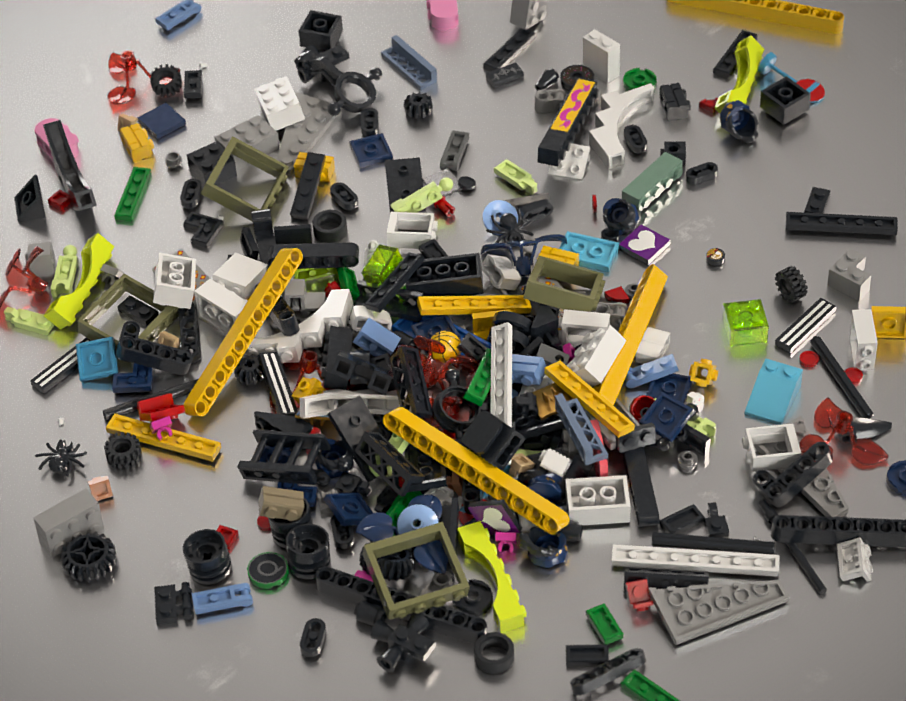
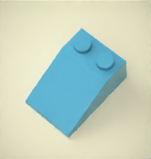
M765 359L750 395L745 415L782 425L801 387L803 369Z

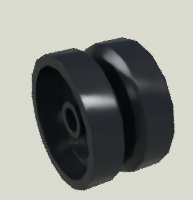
M496 312L492 326L509 322L512 325V353L520 354L530 343L529 337H531L533 322L529 318L514 312ZM491 329L487 337L489 343H491Z

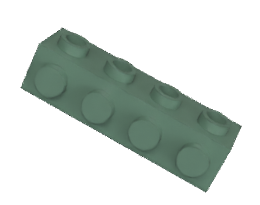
M664 152L622 190V199L635 205L636 209L641 212L655 198H658L666 188H669L677 178L681 177L683 161Z

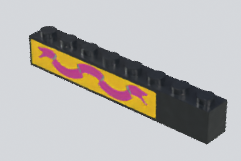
M577 78L538 146L537 163L558 167L561 160L565 159L566 151L570 150L571 142L575 141L576 133H579L580 126L584 124L585 117L589 115L590 107L593 108L595 99H598L599 89H597L596 81Z

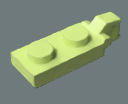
M508 159L494 168L495 174L518 189H525L531 195L538 192L537 183L534 182L532 175Z
M7 307L3 312L5 320L11 321L15 327L39 334L48 335L55 326L43 314L19 308L16 310L15 308Z

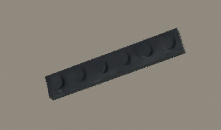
M786 212V230L897 235L898 218Z

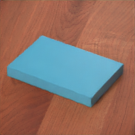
M569 231L566 232L567 244L562 242L559 249L579 253V266L609 272L619 250L620 243Z

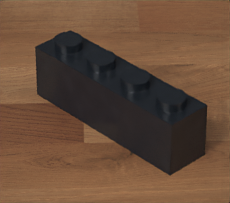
M330 326V331L325 333L324 343L326 344H324L323 355L326 356H323L322 367L325 368H322L320 378L324 380V388L347 390L348 380L332 374L331 371L340 351L350 354L352 350V328Z

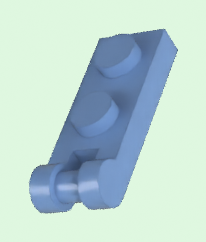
M183 0L155 18L156 24L165 30H169L192 14L200 13L202 7L198 3H194L193 0Z
M673 354L634 368L630 367L625 377L626 386L634 388L678 372L679 369Z
M241 583L192 593L195 614L241 605L243 607L251 606L253 598L249 594L251 592L250 585L248 583Z

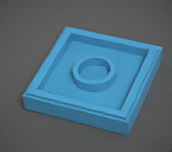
M112 336L76 344L79 379L81 382L113 376V374L118 373L115 342Z

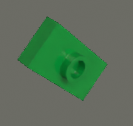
M337 268L341 289H350L351 297L356 301L360 294L355 271L349 268Z
M605 603L586 610V616L603 644H610L624 638V633Z

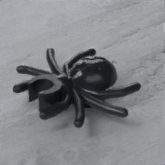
M518 208V223L513 214L505 213L500 217L501 226H499L495 221L494 215H491L494 225L502 231L486 229V232L503 234L495 243H499L503 238L505 242L513 241L512 239H516L519 242L521 239L525 240L521 233L534 236L529 231L520 230L529 225L533 219L530 218L521 225V212Z
M60 439L56 450L49 443H46L47 448L53 453L35 454V457L49 456L42 461L38 468L39 470L49 461L48 466L53 472L63 473L68 469L66 476H69L72 471V461L82 468L85 467L74 457L87 455V452L75 454L80 444L78 443L74 448L71 441L70 445L66 447L65 440L62 441Z

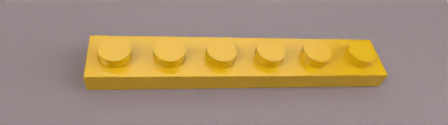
M524 295L424 296L417 299L421 315H466L510 309V312L521 314L530 313L532 309L530 301L523 298Z
M562 361L545 367V375L573 399L577 398L583 408L618 438L634 431L635 424Z
M115 413L106 426L107 433H117L120 436L121 432H124L125 435L128 432L131 433V436L134 434L140 442L214 462L222 448L221 442L171 429V437L168 436L166 431H162V440L159 441L157 433L152 434L150 423Z

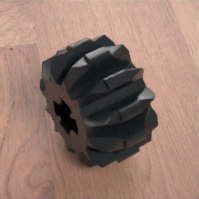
M420 91L419 93L412 92V95H407L403 103L404 111L410 118L424 119L425 116H430L433 109L431 96H427V93L421 94Z
M253 354L251 356L244 355V358H241L234 369L235 377L240 381V384L246 383L249 386L250 383L256 385L257 381H263L264 374L258 356L255 357Z

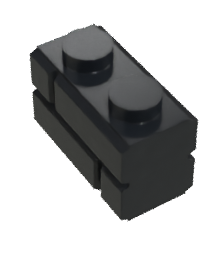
M679 83L661 85L659 98L667 119L673 121L678 118H687L688 112L691 110V103L689 100H686V90L682 89Z

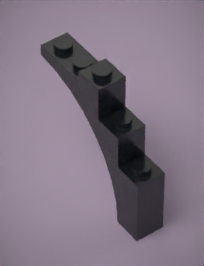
M61 119L43 124L57 174L61 176L65 192L69 193L74 210L81 211L97 206L92 188L84 180L74 159Z

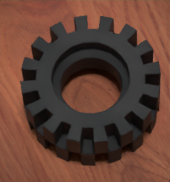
M165 64V67L159 65L160 69L154 68L155 72H151L150 82L156 95L159 96L161 94V97L167 95L168 98L170 97L169 94L175 96V91L179 93V88H182L180 71L177 68L174 69L173 65L169 67L168 64ZM165 77L173 79L171 83L166 85L160 83V80Z
M789 266L775 274V280L777 281L775 284L779 287L777 290L778 292L781 291L780 295L784 296V299L788 300L789 303L805 297L808 293L806 290L808 286L805 285L807 282L803 280V274L800 275V270H796L795 266Z
M121 432L120 436L116 433L114 434L115 438L110 436L109 441L106 440V446H104L108 464H112L113 468L118 466V469H122V466H125V469L129 468L128 465L135 466L134 462L138 463L139 458L142 456L139 439H136L134 434L131 436V433L128 432L127 435ZM120 449H130L125 453H117Z

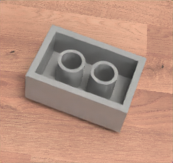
M259 115L214 137L215 142L218 141L224 149L227 147L232 136L267 155L280 149L278 133ZM231 154L235 160L236 171L250 164Z
M87 488L33 517L39 543L51 558L62 553V548L66 547V541L72 542V536L77 538L79 533L86 535L87 532L93 535L95 532L99 533L104 529L99 503Z

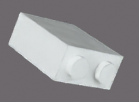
M594 29L583 37V65L589 67L595 77L609 84L620 76V44Z
M235 253L213 274V281L220 283L229 291H233L242 299L247 300L268 270V264Z

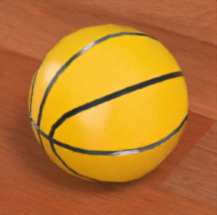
M437 332L429 341V355L438 364H452L461 355V351L456 348L461 341L452 332Z

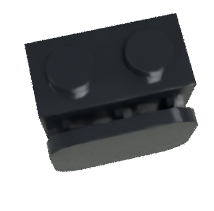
M485 410L475 417L462 437V444L503 471L526 438Z

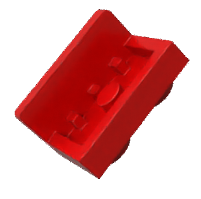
M171 393L137 402L140 421H150V424L170 416V419H176L178 414L185 413L184 405L174 404Z

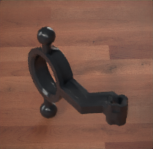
M305 50L294 60L298 70L306 71L311 76L322 73L335 85L334 97L336 102L330 103L327 108L328 113L332 116L338 115L341 112V108L348 112L360 113L370 107L376 99V89L372 81L381 79L382 71L380 68H372L367 77L358 72L342 73L324 56L315 58V54L311 50ZM344 83L358 85L366 93L367 101L364 103L351 102L343 95L341 85Z
M452 368L445 373V379L450 387L444 389L436 396L432 403V413L436 422L448 432L455 433V441L466 447L462 444L463 433H465L481 411L491 412V403H483L482 406H479L464 399L468 388L457 385V382L460 380V373ZM527 392L513 397L512 416L518 413L523 415L524 418L537 416L536 395H533L532 392ZM448 396L461 397L471 406L473 412L472 419L464 422L454 420L443 410L442 400Z

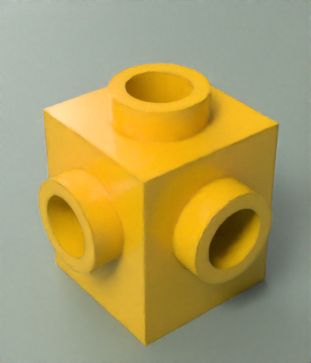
M703 358L700 361H694V365L691 364L689 370L690 381L696 382L695 385L701 387L713 384V381L716 382L718 377L717 365H713L712 360ZM704 369L708 370L707 376L702 374Z
M303 377L293 392L292 397L300 405L301 397L322 394L326 390L321 386L322 383L318 379Z

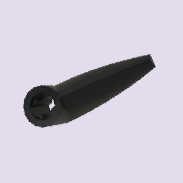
M843 417L836 422L838 438L842 443L874 437L892 428V422L867 418Z
M576 452L560 485L562 490L561 500L566 498L565 479L587 478L594 463L585 465L579 452Z

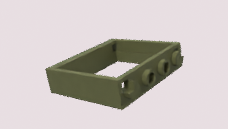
M232 136L201 194L252 221L251 211L263 210L268 207L272 208L276 200L273 196L279 195L282 189L280 183L284 184L288 176L285 174L289 166ZM231 154L277 178L261 209L214 185Z
M539 255L528 279L523 298L563 310L596 311L606 282L602 280L604 273ZM541 276L588 288L592 291L590 296L544 284L539 282Z
M123 274L118 280L114 281L108 290L102 293L96 302L91 304L84 314L80 315L81 318L77 321L78 333L90 340L111 337L92 325L125 292L161 311L152 323L138 336L140 339L154 342L159 337L160 332L165 331L179 316L178 307L153 303L154 290ZM114 339L115 350H117L118 340Z
M443 522L364 545L363 557L388 620L397 617L402 619L407 614L413 612L421 613L429 607H441L446 602L452 600L460 601V598L468 596L470 586ZM440 539L458 584L394 604L376 558Z

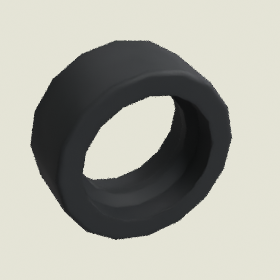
M330 209L323 210L314 216L312 226L317 240L324 243H334L346 236L347 221L343 213ZM326 223H336L340 225L339 227L331 230H325L320 228L322 225Z
M489 632L479 637L474 645V659L477 667L490 674H499L507 671L514 662V644L511 638L500 632ZM490 646H499L507 651V655L498 660H490L482 655V651Z

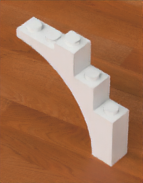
M651 83L621 94L615 90L601 95L602 111L595 113L596 129L589 131V145L608 169L625 164V150L620 144L617 134L624 120L633 111L642 105L654 101V87Z
M350 289L331 290L324 304L312 316L298 324L300 328L298 333L292 336H285L280 332L271 336L253 339L244 355L251 356L253 354L257 357L259 353L278 352L281 363L299 362L304 348L323 346L325 333L330 331V326H347L353 307Z
M332 389L323 391L322 394L301 397L300 417L325 416L359 395L371 414H387L400 407L396 390L389 391L384 395L370 389L355 392ZM429 396L430 404H431V408H432V396Z

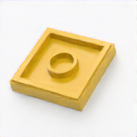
M871 306L877 338H906V307Z

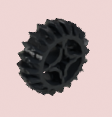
M87 532L86 535H82L79 533L77 538L72 536V542L66 541V547L62 548L60 557L61 564L66 574L71 576L73 580L79 579L80 582H83L87 579L89 583L91 579L98 581L100 576L106 577V572H111L112 567L115 566V560H117L115 545L104 534L99 535L95 532L92 535Z
M362 547L359 559L360 566L362 567L363 571H366L367 574L370 575L369 569L363 557L364 547ZM406 549L376 558L383 578L388 581H398V579L405 580V578L410 577L415 567L413 551Z

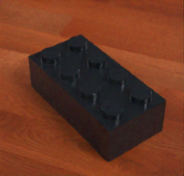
M480 253L424 259V262L406 282V290L420 292L424 296H471L484 294Z

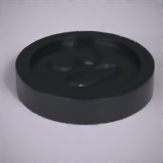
M462 176L458 180V185L465 190H472L475 188L476 181L471 177Z

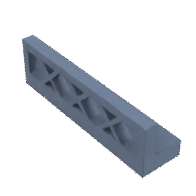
M398 35L391 37L392 47L382 51L381 56L420 90L436 83L437 69ZM394 52L397 56H389V54ZM398 62H406L407 65H400ZM408 70L416 71L417 74L409 73ZM418 79H426L427 81L420 83Z
M563 394L555 395V410L585 465L608 459V453L579 400L576 398L566 401ZM570 407H576L577 411L575 414ZM578 421L585 423L583 428L580 427ZM585 434L592 436L591 442L588 441ZM593 449L599 450L601 453L593 456Z

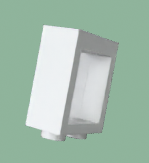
M391 212L387 228V248L419 249L420 245L432 239L436 240L438 221H434V213ZM398 230H424L428 232H398Z
M564 309L563 317H559L558 328L562 329L559 330L558 337L562 342V350L563 345L570 343L573 348L583 344L584 336L568 334V327L598 330L601 327L604 328L610 325V314Z
M871 309L852 310L849 341L854 368L860 370H874L878 342Z
M793 423L745 429V437H742L743 449H747L746 462L751 465L752 472L788 468L801 456ZM782 441L786 443L788 453L756 456L753 446L754 444Z

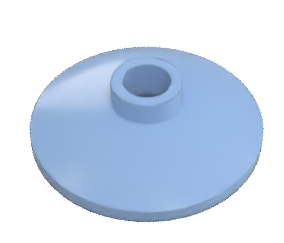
M503 200L490 202L483 211L482 219L484 226L489 230L502 231L494 225L491 215H494L496 221V217L500 218L505 213L513 214L518 223V215L515 208Z
M419 504L412 505L400 514L397 529L399 534L436 524L438 523V518L429 507ZM414 521H421V525L415 527L413 525Z

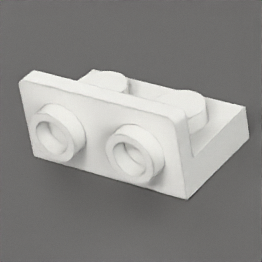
M861 537L838 543L839 573L842 581L861 576L864 577L866 582L871 581L870 573H873V568L869 561V556H871L869 545L865 544Z

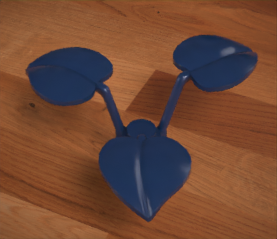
M551 234L535 238V241L521 240L519 242L490 243L483 245L480 253L483 254L498 248L509 249L514 267H516L519 275L530 276L531 265H533L538 243L543 241H559L567 244V238L561 234ZM519 246L520 257H517L516 260L512 247ZM523 246H533L530 260L528 256H524Z
M421 495L410 501L408 507L417 504L425 505L434 511L438 521L441 518L442 504L436 496ZM385 513L368 515L359 523L356 529L357 534L362 535L371 542L393 537V531L395 535H400L397 528L392 526V518ZM417 521L416 527L420 526L421 521ZM436 540L409 548L413 551L414 558L420 565L433 572L445 574L448 558L440 541Z

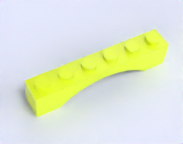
M752 36L745 38L737 45L735 51L738 68L736 85L733 90L718 97L715 109L719 113L729 102L740 100L744 104L747 103V97L751 91V86L755 80L754 77L764 52V48Z
M99 233L89 238L81 251L82 274L73 293L61 296L53 301L44 314V317L60 330L66 326L70 327L75 322V315L81 311L83 301L91 294L90 289L97 283V277L102 273L101 268L103 264L112 257L111 252L114 246Z
M481 521L457 528L458 542L464 555L482 565L495 582L497 595L493 603V618L500 633L524 627V617H527L525 607L518 602L517 590L511 587L510 575L504 572V563L501 558L498 559L497 549L495 544L490 542L488 529L483 527Z

